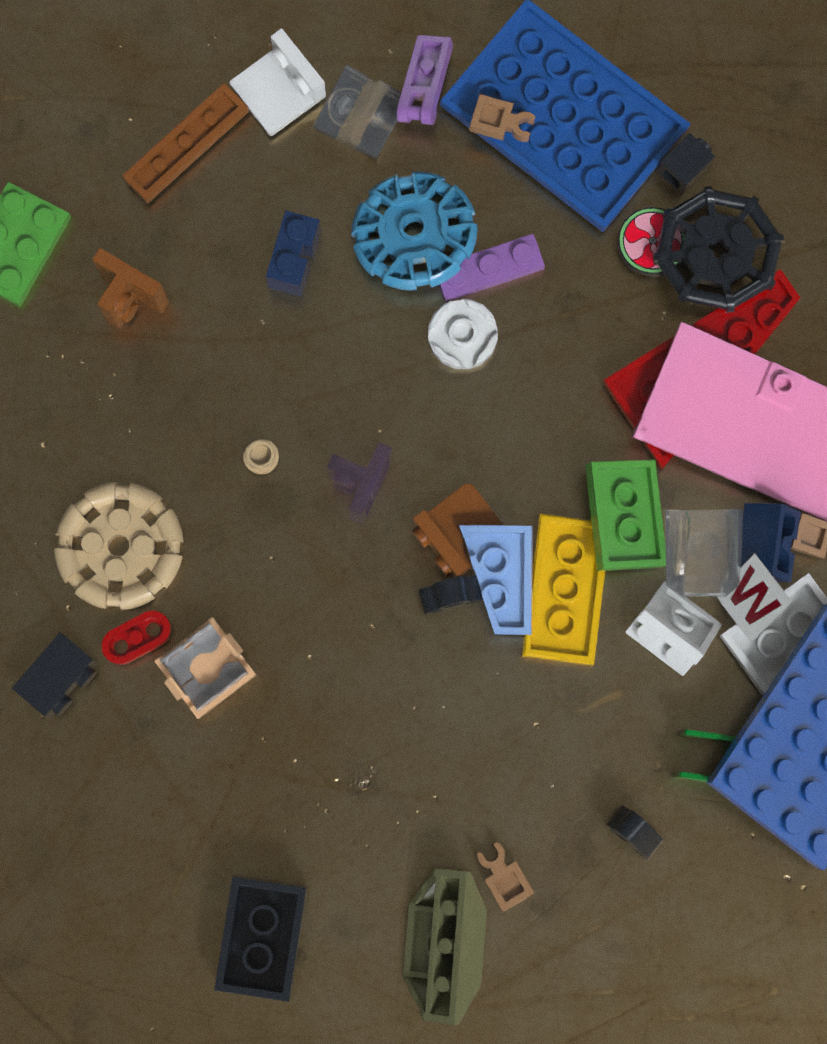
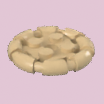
M111 482L82 493L84 497L75 505L71 503L65 510L55 533L58 536V548L54 549V555L63 581L65 583L69 582L76 590L74 594L80 599L98 608L108 609V606L120 607L121 610H128L151 602L155 599L154 595L163 587L167 589L172 583L182 562L183 556H180V543H184L177 515L172 508L168 509L162 503L163 498L159 494L139 484L130 483L129 486L117 485V482ZM117 500H129L128 511L120 508L116 509ZM95 507L101 515L90 524L84 515ZM150 512L157 518V521L151 527L143 519ZM116 537H125L129 541V549L124 555L115 556L110 551V544ZM73 538H82L81 546L83 550H72ZM155 542L166 543L165 554H154ZM89 566L96 575L86 580L81 572ZM149 569L155 576L144 585L138 577ZM111 581L123 582L121 592H110Z

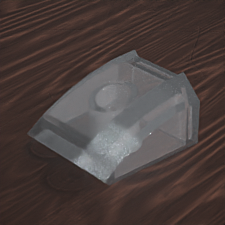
M666 510V586L682 596L726 597L739 586L741 569L743 510Z

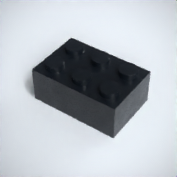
M243 876L232 877L214 991L286 1002L290 1001L308 886Z

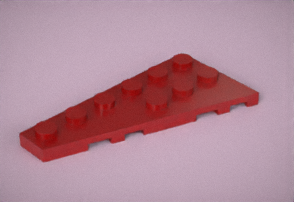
M780 269L775 272L774 280L776 284L772 290H764L734 308V312L726 313L724 309L718 308L690 326L752 354H756L798 302L800 296ZM674 336L603 381L604 386L633 429L636 428ZM642 441L660 470L674 456Z

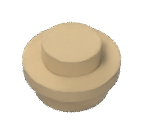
M262 438L255 439L246 446L243 460L251 472L267 474L277 466L279 452L271 441Z

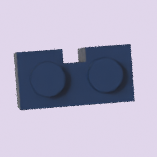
M285 210L266 274L268 288L300 297L303 296L310 272L308 259H305V256L314 258L321 234L319 219Z
M745 503L743 516L740 520L739 547L735 555V574L755 553L777 582H791L795 554L790 552L792 540H797L801 512L784 504Z

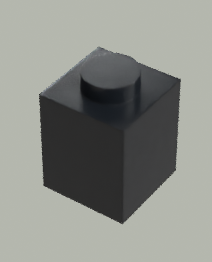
M689 133L660 162L656 173L682 196L710 168L715 155L712 154V149L705 140L699 137L696 139Z

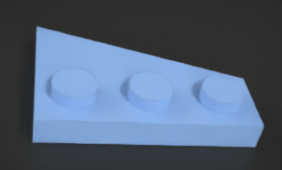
M459 525L480 585L481 594L494 634L532 635L533 526Z

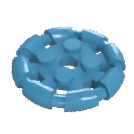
M411 171L412 175L398 177V174L382 180L368 191L369 197L364 203L360 202L355 211L351 227V236L356 241V244L353 246L355 255L363 268L371 276L377 275L383 279L382 283L389 287L412 291L417 290L418 286L429 284L431 288L438 286L454 277L461 270L460 264L464 259H469L474 250L478 225L473 222L475 210L472 203L457 185L451 186L445 182V177L430 172ZM414 189L415 194L401 195V191ZM438 194L444 197L439 204L431 200L433 196ZM380 204L389 207L384 214L376 211ZM448 219H458L459 224L449 226ZM412 222H418L424 226L422 232L415 236L406 234L404 229ZM372 233H379L380 239L369 240V236ZM446 244L454 249L449 257L443 254ZM388 255L394 261L390 267L383 263ZM427 263L428 270L414 273L413 264Z

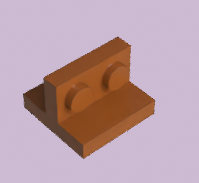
M102 248L98 249L92 260L101 277L109 282L110 285L97 305L108 323L120 329L124 321L126 323L130 322L138 309V304H136L138 300L161 314L164 312L169 301L159 282Z

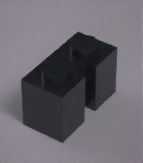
M59 632L11 689L44 717L52 718L54 714L59 717L72 703L73 700L69 695L75 687L79 685L81 688H84L97 673L94 667L98 662L70 638Z

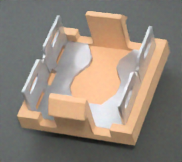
M213 617L155 660V663L168 678L164 682L177 701L182 698L197 719L203 717L257 676L240 654L243 652V649L231 633L227 635L224 633Z

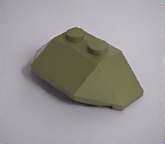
M435 868L430 874V878L421 886L409 902L403 979L413 1000L420 1009L419 1013L423 1021L459 1025L481 987L487 909L469 871Z

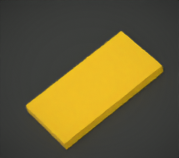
M548 514L539 515L532 569V635H524L523 657L594 665L605 571H597L591 520Z

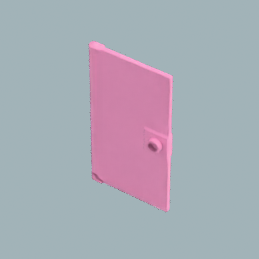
M681 322L632 437L827 522V387L777 363L768 361Z

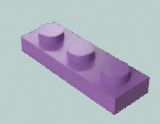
M534 234L471 254L469 259H464L460 264L461 270L454 277L440 284L439 287L446 303L544 270L545 264Z

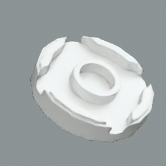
M471 299L444 303L434 312L428 325V343L432 353L442 364L454 369H471L482 365L492 355L498 340V331L493 314L483 304Z

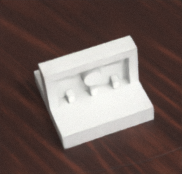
M664 581L625 633L680 675L684 676L693 664L696 665L704 656L722 624Z

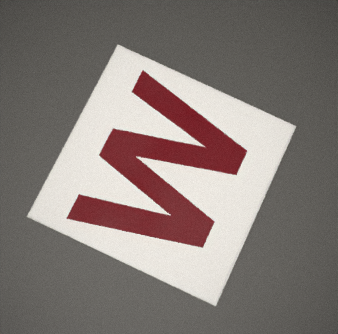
M755 553L715 595L750 643L791 602L790 598Z

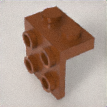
M467 483L430 511L426 512L423 510L416 515L412 523L415 528L411 532L423 548L429 545L437 556L433 560L446 577L451 574L454 578L463 576L473 568L459 525L504 526V524L475 487Z

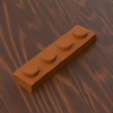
M223 83L122 175L123 180L148 204L249 112L248 106Z

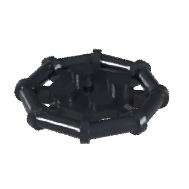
M706 186L697 195L673 209L667 208L662 214L664 220L657 250L652 255L653 263L659 265L678 294L677 299L682 303L689 301L724 309L726 313L734 312V308L764 290H772L776 284L774 277L781 246L785 243L783 234H779L758 203L759 198L756 196L750 198L712 189V186ZM715 205L742 210L737 218L716 213ZM705 206L707 215L700 217L695 223L690 225L683 220V218ZM749 215L764 238L754 239L751 229L744 224ZM677 229L685 235L683 247L680 251H671ZM721 243L728 250V253H722L720 258L714 257V251L709 249V246ZM766 249L762 270L758 271L752 266L755 250ZM675 262H682L684 266L687 265L692 276L690 282H686L674 264ZM746 276L752 280V282L734 293L731 292L730 285L738 278ZM699 283L719 287L722 294L696 289Z

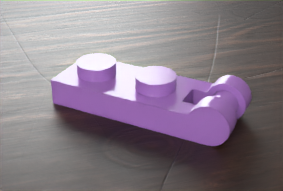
M417 36L397 108L398 122L410 123L411 120H421L422 124L434 125L437 113L436 108L453 49L451 37ZM414 101H423L422 106H413Z

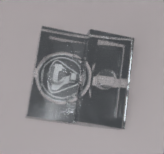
M346 65L312 127L363 154L377 158L398 121L397 108L401 92L381 80L376 83L349 65Z

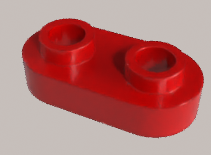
M146 611L110 630L104 636L101 645L103 655L114 664H129L164 645L172 633L171 623L164 614L158 611ZM154 623L160 626L159 634L149 636L147 632L148 627ZM119 641H126L128 644L127 651L122 654L117 653L115 649L116 644Z

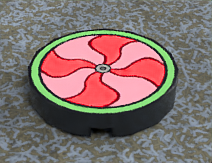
M646 207L634 211L624 220L619 230L617 250L621 261L630 271L638 275L640 273L656 278L664 275L659 265L653 263L652 255L657 250L664 220L662 214L665 209ZM677 229L671 251H680L683 247L685 235ZM680 262L674 263L676 267L680 264Z

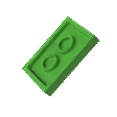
M10 182L7 183L0 195V297L21 307L72 217L70 213Z
M602 461L585 464L597 571L649 569L668 566L656 461Z

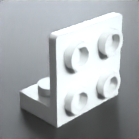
M282 28L271 36L273 50L230 81L231 88L248 106L250 112L270 136L279 132L326 97L324 80Z

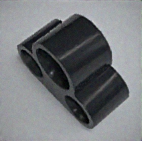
M476 575L442 580L434 583L432 586L418 590L424 615L438 613L483 600Z
M624 805L620 807L606 824L611 831L646 860L652 856L664 841L641 816Z

